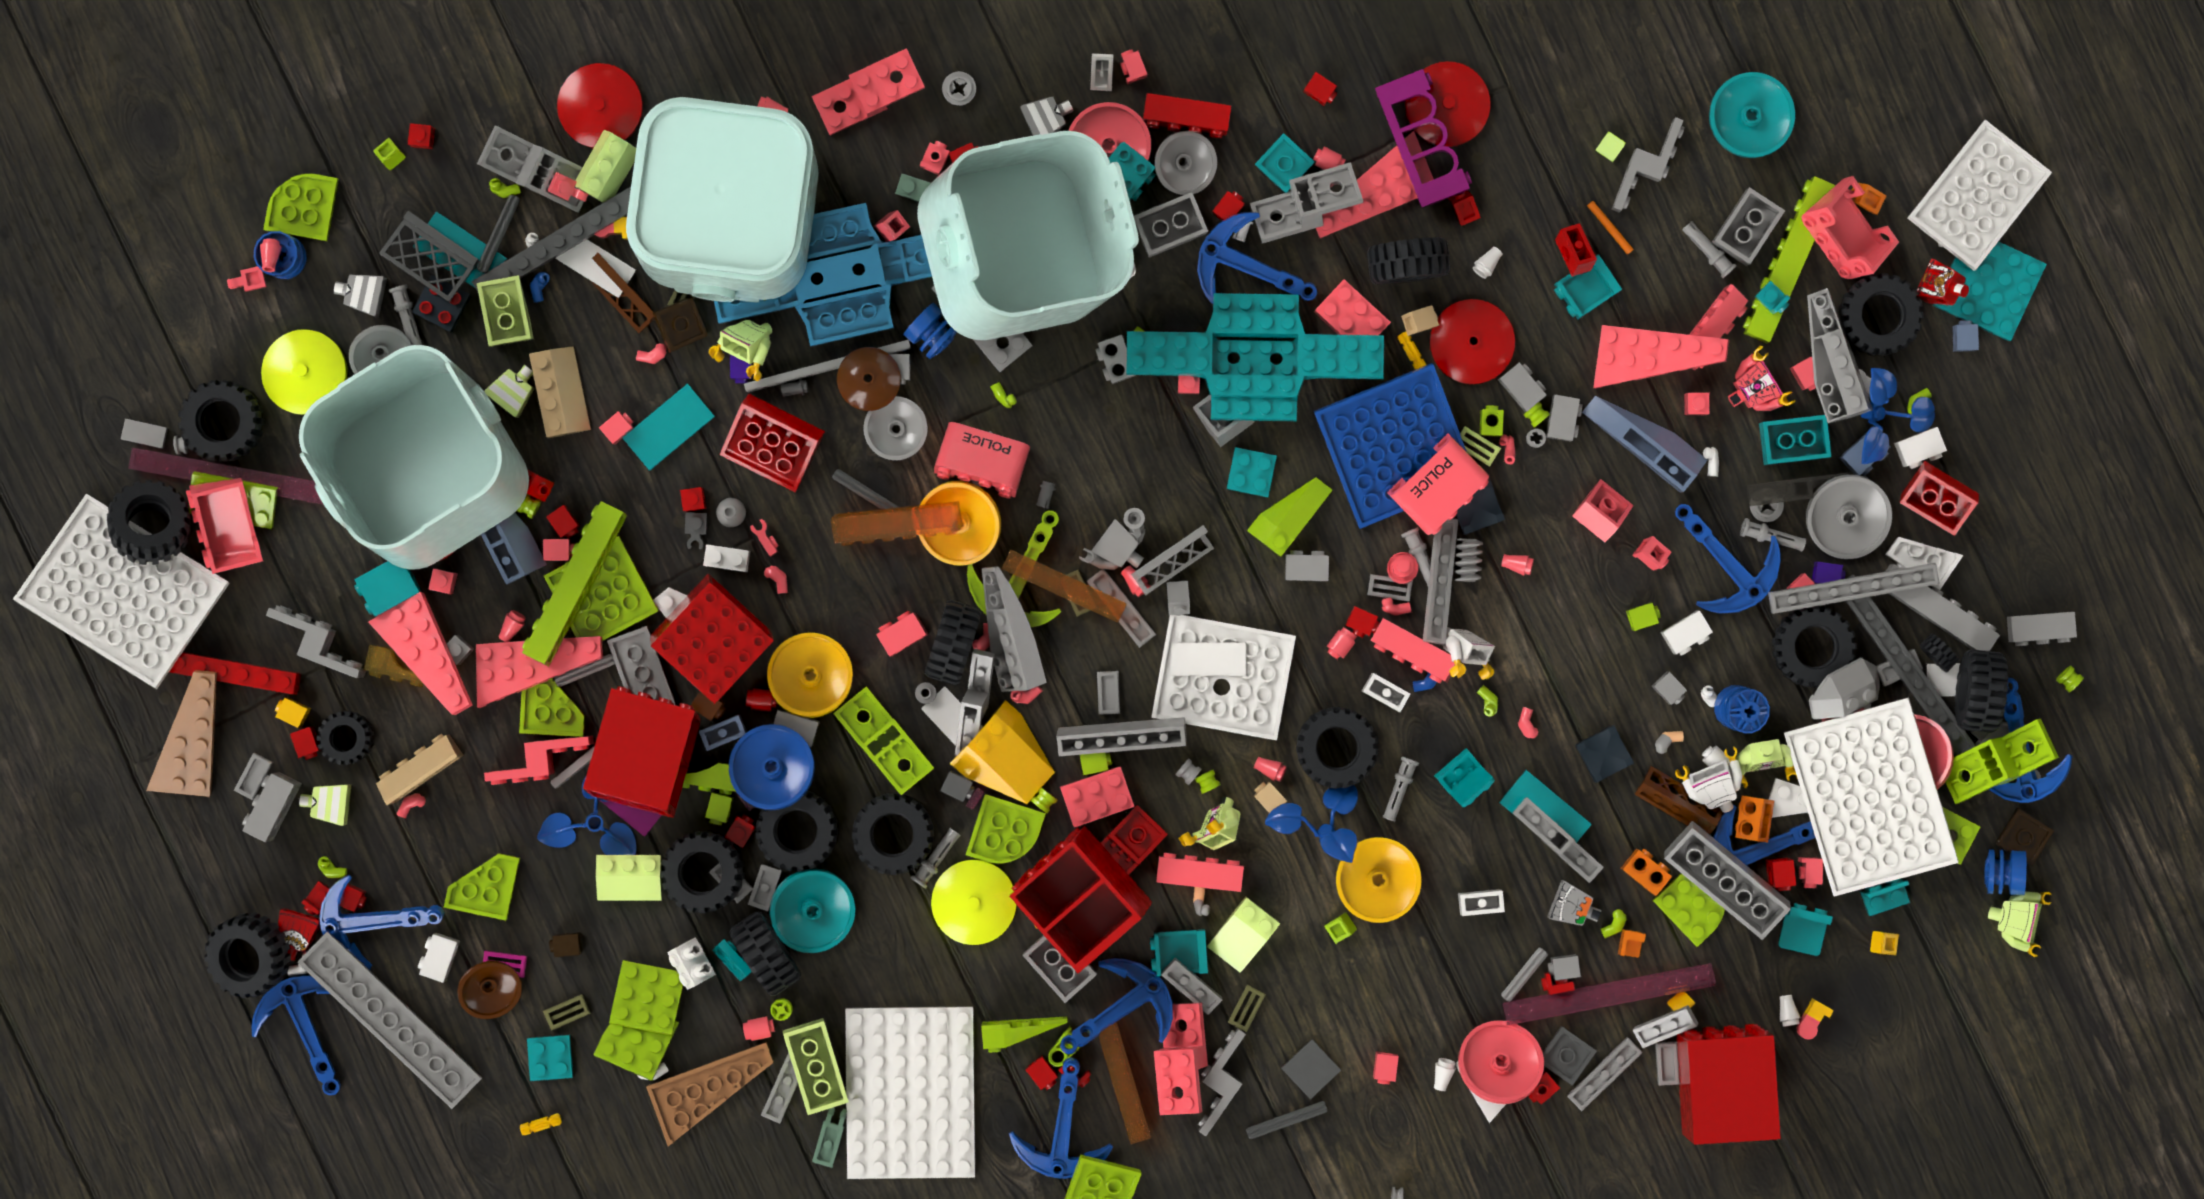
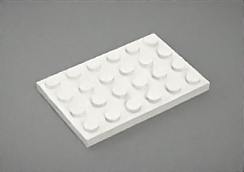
M1984 120L1907 219L1975 271L2052 172L1987 120Z

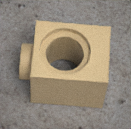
M1432 305L1401 316L1408 336L1439 326L1438 317Z
M1262 782L1254 790L1256 792L1254 797L1269 813L1277 806L1287 802L1270 782L1267 784Z

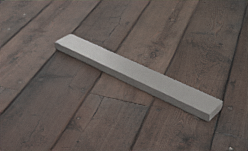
M909 340L879 347L878 349L888 354H895L910 350L911 345ZM845 357L763 378L759 381L748 382L744 384L745 390L750 393L839 369Z
M1936 563L1773 591L1768 592L1771 613L1775 614L1939 584Z

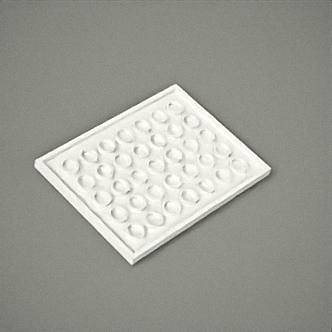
M86 494L13 600L157 690L230 583L217 574H212V571L181 552L177 556L171 555V560L167 562L160 560L159 564L152 565V562L142 565L139 564L138 560H135V562L129 561L127 555L122 557L118 553L117 548L113 547L109 537L107 526L108 507ZM129 521L128 525L133 531L142 535H152Z
M1909 697L1851 713L1846 717L1830 719L1784 733L1787 745L1791 751L1793 765L1833 896L1959 862Z
M973 1007L846 1008V1095L849 1101L846 1103L847 1179L975 1177Z

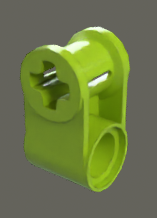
M1070 1026L1063 1032L1048 1053L1049 1062L1054 1066H1063L1065 1059L1073 1055L1065 1054L1060 1048L1063 1037L1072 1035L1073 1031ZM1071 1044L1065 1045L1067 1049L1073 1048ZM1055 1051H1061L1064 1054L1061 1062L1052 1060V1054Z

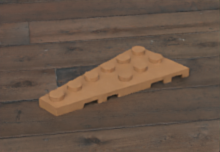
M194 671L146 791L211 796L217 672Z
M767 1042L646 1086L668 1146L774 1062Z

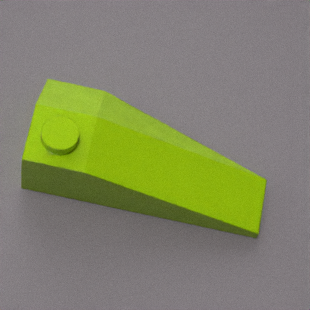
M1315 477L1262 512L1247 531L1281 557L1329 496L1332 489Z
M1067 1016L982 1022L983 1049H988L990 1053L1001 1052V1048H1006L1067 1023Z

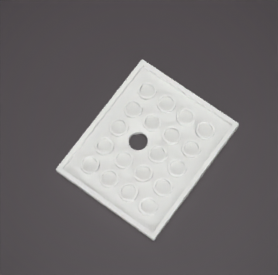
M1170 615L1151 718L1169 719L1185 717V723L1189 725L1277 740L1296 636L1190 616ZM1171 643H1246V676H1171ZM1225 679L1229 682L1230 690L1226 695L1221 696L1214 692L1213 685L1216 680Z

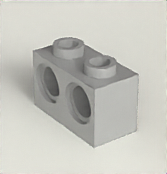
M1122 335L1098 343L1099 348L1095 349L1099 361L1103 360L1106 368L1102 369L1106 381L1110 380L1112 384L1136 376L1126 375L1127 348ZM1112 344L1117 347L1116 355L1109 356L1106 354L1105 348L1108 345ZM1119 364L1124 367L1125 372L1123 375L1116 376L1113 374L1112 368L1115 365Z

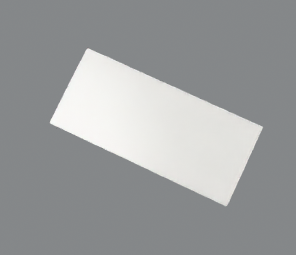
M587 239L556 257L563 264L618 298L622 290L597 265L592 257L599 253L627 284L636 271Z
M1171 643V676H1246V643Z
M1956 663L1948 672L1940 669L1936 664H1927V678L1940 696H1955L1960 663Z
M944 687L936 694L933 702L925 704L921 709L956 746L961 703Z

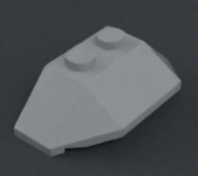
M1859 658L1828 674L1818 686L1815 694L1809 698L1811 717L1813 719L1846 717L1878 700L1880 680L1877 666Z

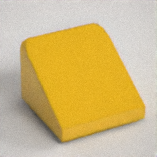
M1873 931L1870 951L1878 954L1896 955L1899 934Z
M1681 990L1667 1004L1675 1011L1687 1005L1691 1008L1695 1005V1002L1685 991Z

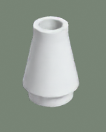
M1493 246L1486 254L1474 262L1473 270L1484 279L1491 276L1500 257L1503 255L1502 252Z
M1792 995L1779 997L1780 1022H1782L1783 1027L1800 1024L1799 1019L1801 1017Z
M1439 1058L1438 1062L1435 1063V1089L1446 1091L1456 1070L1454 1061Z

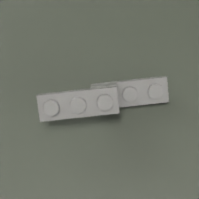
M1675 117L1672 120L1659 156L1638 148L1633 151L1611 210L1621 212L1623 208H1627L1631 198L1628 196L1630 188H1635L1638 177L1635 176L1636 174L1659 182L1661 178H1666L1669 171L1667 162L1669 158L1673 159L1677 147L1674 146L1677 138H1681L1685 128L1682 126V119Z
M974 649L972 653L968 690L961 701L955 756L981 730V722L989 705L995 653Z
M1527 797L1512 812L1587 882L1590 883L1604 868Z
M1239 1028L1236 1031L1231 1030L1225 1039L1228 1042L1224 1048L1220 1047L1213 1056L1216 1060L1212 1066L1208 1065L1201 1074L1203 1076L1202 1082L1222 1095L1220 1098L1216 1097L1210 1105V1108H1212L1208 1116L1204 1114L1198 1123L1200 1126L1198 1130L1204 1136H1207L1242 1085L1239 1079L1223 1069V1066L1246 1035Z

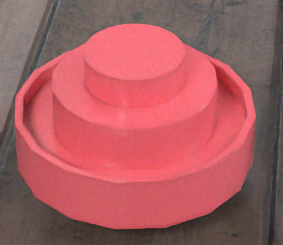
M1406 552L1394 554L1387 564L1388 576L1398 584L1411 582L1418 572L1416 559Z

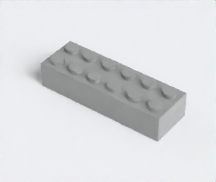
M1694 821L1664 851V859L1761 940L1791 910L1789 900Z

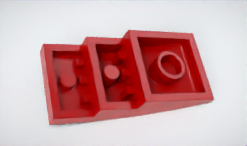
M1136 805L1100 843L1129 875L1168 834Z

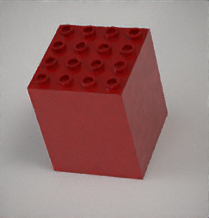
M709 573L650 635V646L714 704L774 641L771 630Z
M618 686L617 690L611 688L583 789L592 797L674 818L701 723L698 713H696L693 706L680 703V706H676L669 699L659 697L657 701L653 700L651 695L643 692H638V695L632 694L630 689Z
M1086 826L1081 830L1078 827L1074 829L1064 841L1058 843L1048 855L1046 854L1032 869L1030 868L1011 888L1013 892L1009 896L1077 973H1080L1140 921L1153 903Z
M1746 1024L1745 1028L1727 1025L1724 1026V1030H1718L1715 1027H1702V1031H1697L1692 1028L1677 1034L1682 1134L1694 1145L1781 1139L1774 1035L1758 1026V1024Z

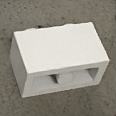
M1938 427L1894 443L1903 467L1910 466L1911 469L1921 466L1922 460L1927 458L1930 461L1943 457L1941 453L1947 451Z
M706 545L703 566L748 572L751 551Z
M1695 611L1660 633L1673 654L1679 653L1683 655L1691 650L1690 646L1697 642L1700 645L1709 640L1708 635L1713 632L1702 613Z
M1371 673L1362 689V692L1397 712H1401L1410 696V693L1374 673Z
M1501 889L1458 893L1460 915L1462 916L1505 912L1503 891Z
M434 933L432 937L429 936L425 944V948L428 949L426 956L421 957L418 968L421 969L419 975L442 983L446 982L460 941L439 933Z

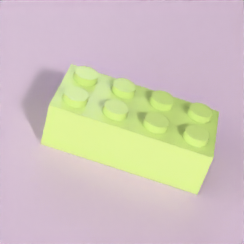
M821 1018L783 1030L782 1032L807 1114L810 1115L848 1103L849 1101L824 1019Z

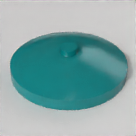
M1758 72L1742 73L1730 78L1715 93L1709 109L1710 127L1719 144L1730 153L1745 158L1763 157L1776 151L1789 138L1795 123L1794 103L1788 90L1777 79Z
M805 869L790 875L777 887L770 903V920L777 936L788 947L805 953L822 952L836 946L849 933L855 918L854 898L848 886L837 875L822 869Z

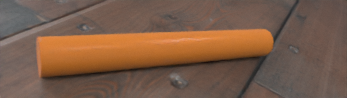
M1594 201L1587 205L1627 255L1634 250Z

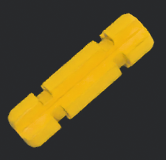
M1405 331L1398 335V340L1401 344L1403 343V349L1409 360L1413 361L1414 369L1426 366L1424 359L1420 358L1421 354L1414 341L1411 342V336H1408Z
M558 1113L553 1114L549 1118L547 1116L531 1121V1123L521 1124L520 1131L525 1136L531 1134L532 1131L535 1133L548 1129L551 1126H558L562 1123V1120Z

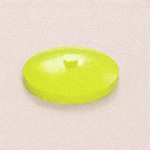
M296 330L278 338L267 350L261 369L262 383L266 393L277 406L290 413L305 415L313 403L347 380V363L339 346L326 335L313 330Z
M965 860L952 865L939 877L933 889L931 906L936 923L947 936L963 944L979 945L993 941L1007 930L1015 915L1016 903L1009 897L1013 892L1011 880L999 867L983 860Z

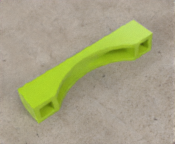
M718 763L709 769L697 773L686 774L683 788H690V785H696L698 790L711 792V788L719 789V793L732 795V791H735L729 776V764Z

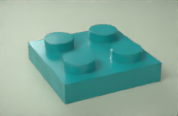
M1283 133L1255 163V166L1284 193H1287L1290 190L1289 180L1302 177L1315 162Z
M1235 447L1226 489L1268 498L1277 456Z
M723 939L712 950L739 981H742L752 972L743 957L741 958L736 953L737 948L730 941L726 942Z
M570 1035L527 1038L530 1081L573 1078Z

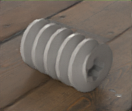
M1456 538L1462 541V544L1456 545V548L1462 550V552L1456 554V557L1461 558V561L1455 562V565L1461 567V569L1455 571V574L1461 577L1454 581L1475 582L1481 579L1482 576L1476 574V572L1481 571L1482 568L1476 564L1482 562V559L1478 558L1477 555L1482 554L1483 551L1477 547L1483 545V542L1477 539Z

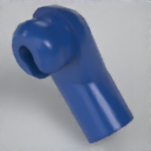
M539 272L530 283L534 303L544 301L542 289L550 280V276L546 272Z
M1427 672L1424 680L1412 682L1414 692L1432 689L1437 682L1429 678L1431 674Z

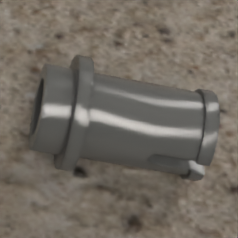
M802 378L796 382L781 384L783 397L796 394L805 395V393L809 392L807 381L802 380Z
M1043 481L1040 484L1041 490L1036 505L1049 509L1051 497L1056 488H1054V483Z

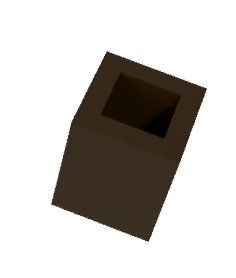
M580 932L555 934L552 936L553 940L549 941L550 952H554V957L582 954Z

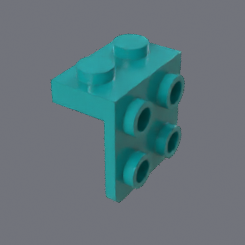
M1125 142L1120 143L1109 157L1110 164L1118 162L1121 167L1129 201L1132 199L1136 201L1143 192L1141 187L1145 182L1149 185L1156 176L1153 173L1155 166Z
M1467 748L1434 775L1444 789L1462 807L1472 804L1475 798L1483 791L1488 790L1495 781Z
M1794 903V907L1791 906V910L1784 916L1778 945L1784 949L1818 956L1821 952L1827 924L1831 925L1833 917L1827 915L1828 911L1815 908L1813 912L1806 910L1807 906Z

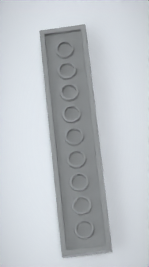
M329 931L297 962L451 1109L482 1079L463 1058Z

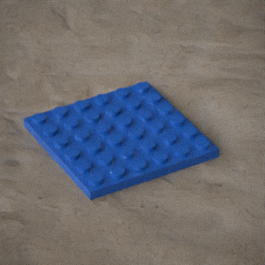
M1433 363L1313 411L1359 529L1404 511L1387 492L1401 478L1407 482L1437 453L1433 447L1448 433L1466 451Z

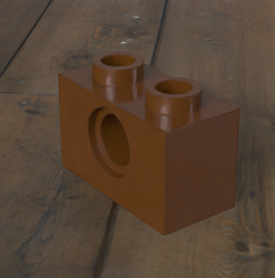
M701 691L691 703L695 711L710 721L715 720V718L717 720L720 719L726 711L724 707L726 702L720 698L714 704Z

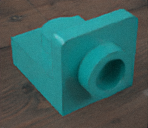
M1769 281L1754 296L1772 314H1775L1777 311L1782 313L1789 306L1787 301L1791 298L1785 295L1772 281Z

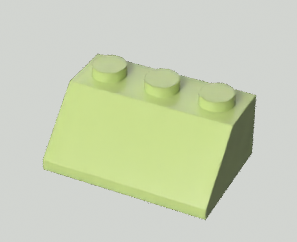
M604 130L577 176L575 187L602 203L611 199L617 194L635 162L636 148L613 133Z
M596 855L597 900L662 901L661 855Z

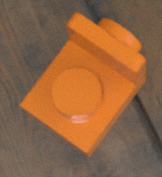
M1858 183L1865 193L1851 199L1855 204L1870 213L1878 215L1886 195L1868 184Z

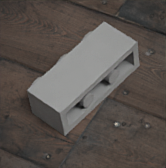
M2075 612L2007 617L2009 642H2015V646L2028 645V641H2036V644H2049V639H2057L2058 643L2071 642L2070 638L2077 637Z

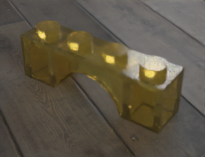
M369 645L364 670L369 671V675L381 678L382 674L390 676L389 680L402 682L403 679L411 681L410 685L423 687L424 683L413 671L403 668L397 662L393 649Z

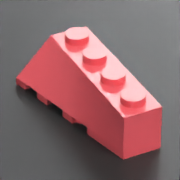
M1732 284L1726 286L1689 335L1721 338L1724 333L1728 335L1735 326L1732 323L1737 316L1740 318L1747 310L1745 305L1748 300Z

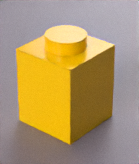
M287 697L278 702L275 708L277 712L275 717L297 728H302L311 708Z

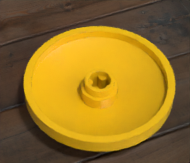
M950 481L935 487L921 502L917 513V531L924 547L938 560L951 565H969L983 559L995 547L1001 532V517L996 503L985 490L969 482Z
M802 633L785 640L775 650L768 665L767 679L772 696L783 709L796 716L814 718L831 713L844 702L852 686L853 670L848 654L837 641L819 633Z
M1373 837L1357 843L1352 863L1340 860L1336 871V888L1342 903L1358 918L1374 923L1389 922L1403 916L1416 902L1421 889V871L1417 860L1405 846L1389 838Z

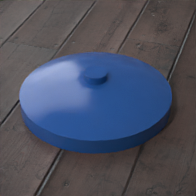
M762 725L750 730L735 744L729 759V776L735 791L744 801L759 809L779 810L793 805L805 795L814 777L815 762L808 743L799 733L782 725Z

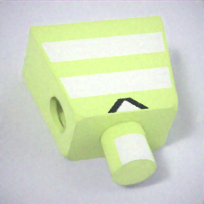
M526 365L521 368L518 374L508 369L484 392L514 417L519 418L534 391V387L527 383L532 377L533 371Z
M351 785L313 787L312 795L301 794L299 805L300 807L311 808L310 817L341 826L347 825Z

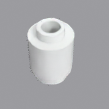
M1717 745L1713 748L1709 746L1702 754L1704 757L1702 761L1708 767L1727 760L1728 763L1730 762L1729 758L1725 756L1724 752Z

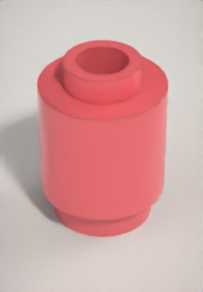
M1325 146L1322 150L1318 148L1313 158L1316 161L1315 166L1323 170L1343 165L1346 159L1342 158L1341 154Z
M1343 627L1341 631H1337L1328 643V653L1337 660L1339 657L1344 659L1355 644L1354 640L1357 636Z
M768 1016L743 1023L745 1039L755 1041L772 1037V1032H775L773 1019L769 1020Z

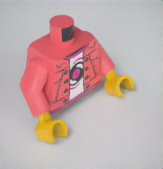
M1759 346L1754 351V354L1743 360L1735 374L1736 380L1733 384L1737 391L1728 396L1733 407L1744 402L1748 408L1753 407L1756 411H1772L1784 405L1788 406L1795 403V400L1791 402L1787 400V395L1792 392L1782 393L1763 362L1768 356V353L1764 356L1759 354V350L1763 346Z

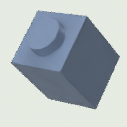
M1959 321V325L1952 326L1953 352L1979 350L1978 324H1972V321Z

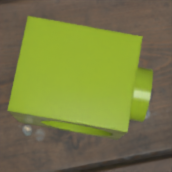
M1486 406V409L1480 410V436H1503L1504 410H1498L1499 406ZM1488 415H1494L1497 418V424L1494 427L1487 425L1486 418Z
M1653 603L1626 611L1632 631L1658 624V618H1661L1658 607L1653 606Z
M1110 753L1080 755L1083 775L1108 771V766L1112 765Z
M712 792L705 818H709V822L716 825L728 822L734 797Z

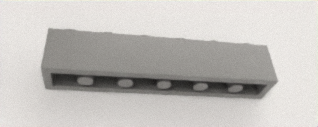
M1897 563V565L1890 564L1886 571L1902 569L1906 567L1901 565L1900 563ZM1926 586L1888 593L1970 649L1990 651L2000 636L1995 632L1997 629L1987 622L1985 624L1978 621V615L1969 610L1966 613L1960 608V603L1953 599L1947 600L1943 597L1944 593L1936 587L1931 589Z
M1185 717L1060 727L1056 736L1059 756L1186 746L1187 742Z

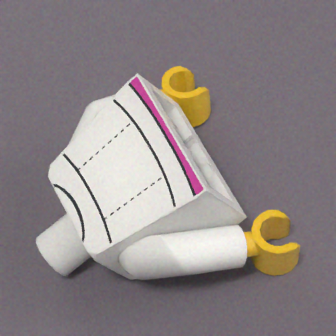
M1447 627L1446 644L1443 645V648L1451 654V660L1455 664L1449 669L1450 675L1452 677L1457 675L1460 678L1466 672V667L1462 664L1465 663L1483 665L1484 668L1478 671L1482 680L1492 677L1494 669L1488 662L1495 646L1468 630Z
M1733 746L1735 750L1734 756H1729L1727 749L1724 751L1725 756L1730 760L1729 763L1727 760H1724L1693 774H1690L1689 768L1684 765V776L1680 774L1678 769L1675 771L1676 777L1683 779L1684 782L1682 784L1690 799L1700 804H1705L1708 809L1720 806L1724 813L1733 809L1734 806L1731 801L1737 798L1736 791L1740 789L1742 781L1740 764L1736 760L1738 750L1735 746Z

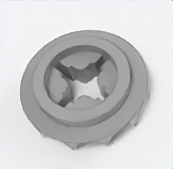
M960 71L953 72L945 78L942 92L945 99L952 105L962 106L974 98L976 84L969 74ZM954 81L960 86L966 84L963 88L965 96L959 92L952 94L956 89Z
M1770 488L1758 490L1752 495L1749 502L1750 512L1755 519L1762 522L1776 520L1782 514L1784 508L1781 495ZM1772 498L1771 503L1769 505L1772 507L1771 509H1773L1774 511L1765 509L1764 511L1760 512L1762 510L1763 505L1759 500H1763L1766 502Z

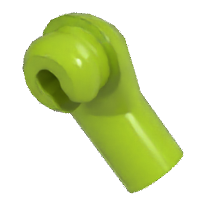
M493 178L489 182L490 190L501 198L521 193L518 184L507 186L498 178Z
M1000 382L990 386L997 401L1005 408H1012V405L1017 403L1013 394L1006 395Z
M1928 388L1909 398L1907 407L1909 414H1912L1911 408L1917 398L1932 397Z
M1482 685L1476 693L1484 699V714L1492 717L1498 711V698L1486 686Z
M324 856L318 860V867L325 877L343 878L347 876V868H336L328 857Z
M1615 910L1612 913L1614 918L1612 924L1601 928L1604 938L1622 931L1627 920L1626 914L1622 910Z

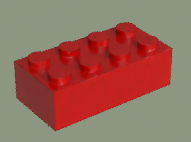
M1147 93L1143 121L1147 124V128L1159 129V126L1168 127L1167 130L1172 132H1180V129L1199 134L1201 132L1210 133L1209 137L1222 138L1223 135L1227 136L1231 105Z

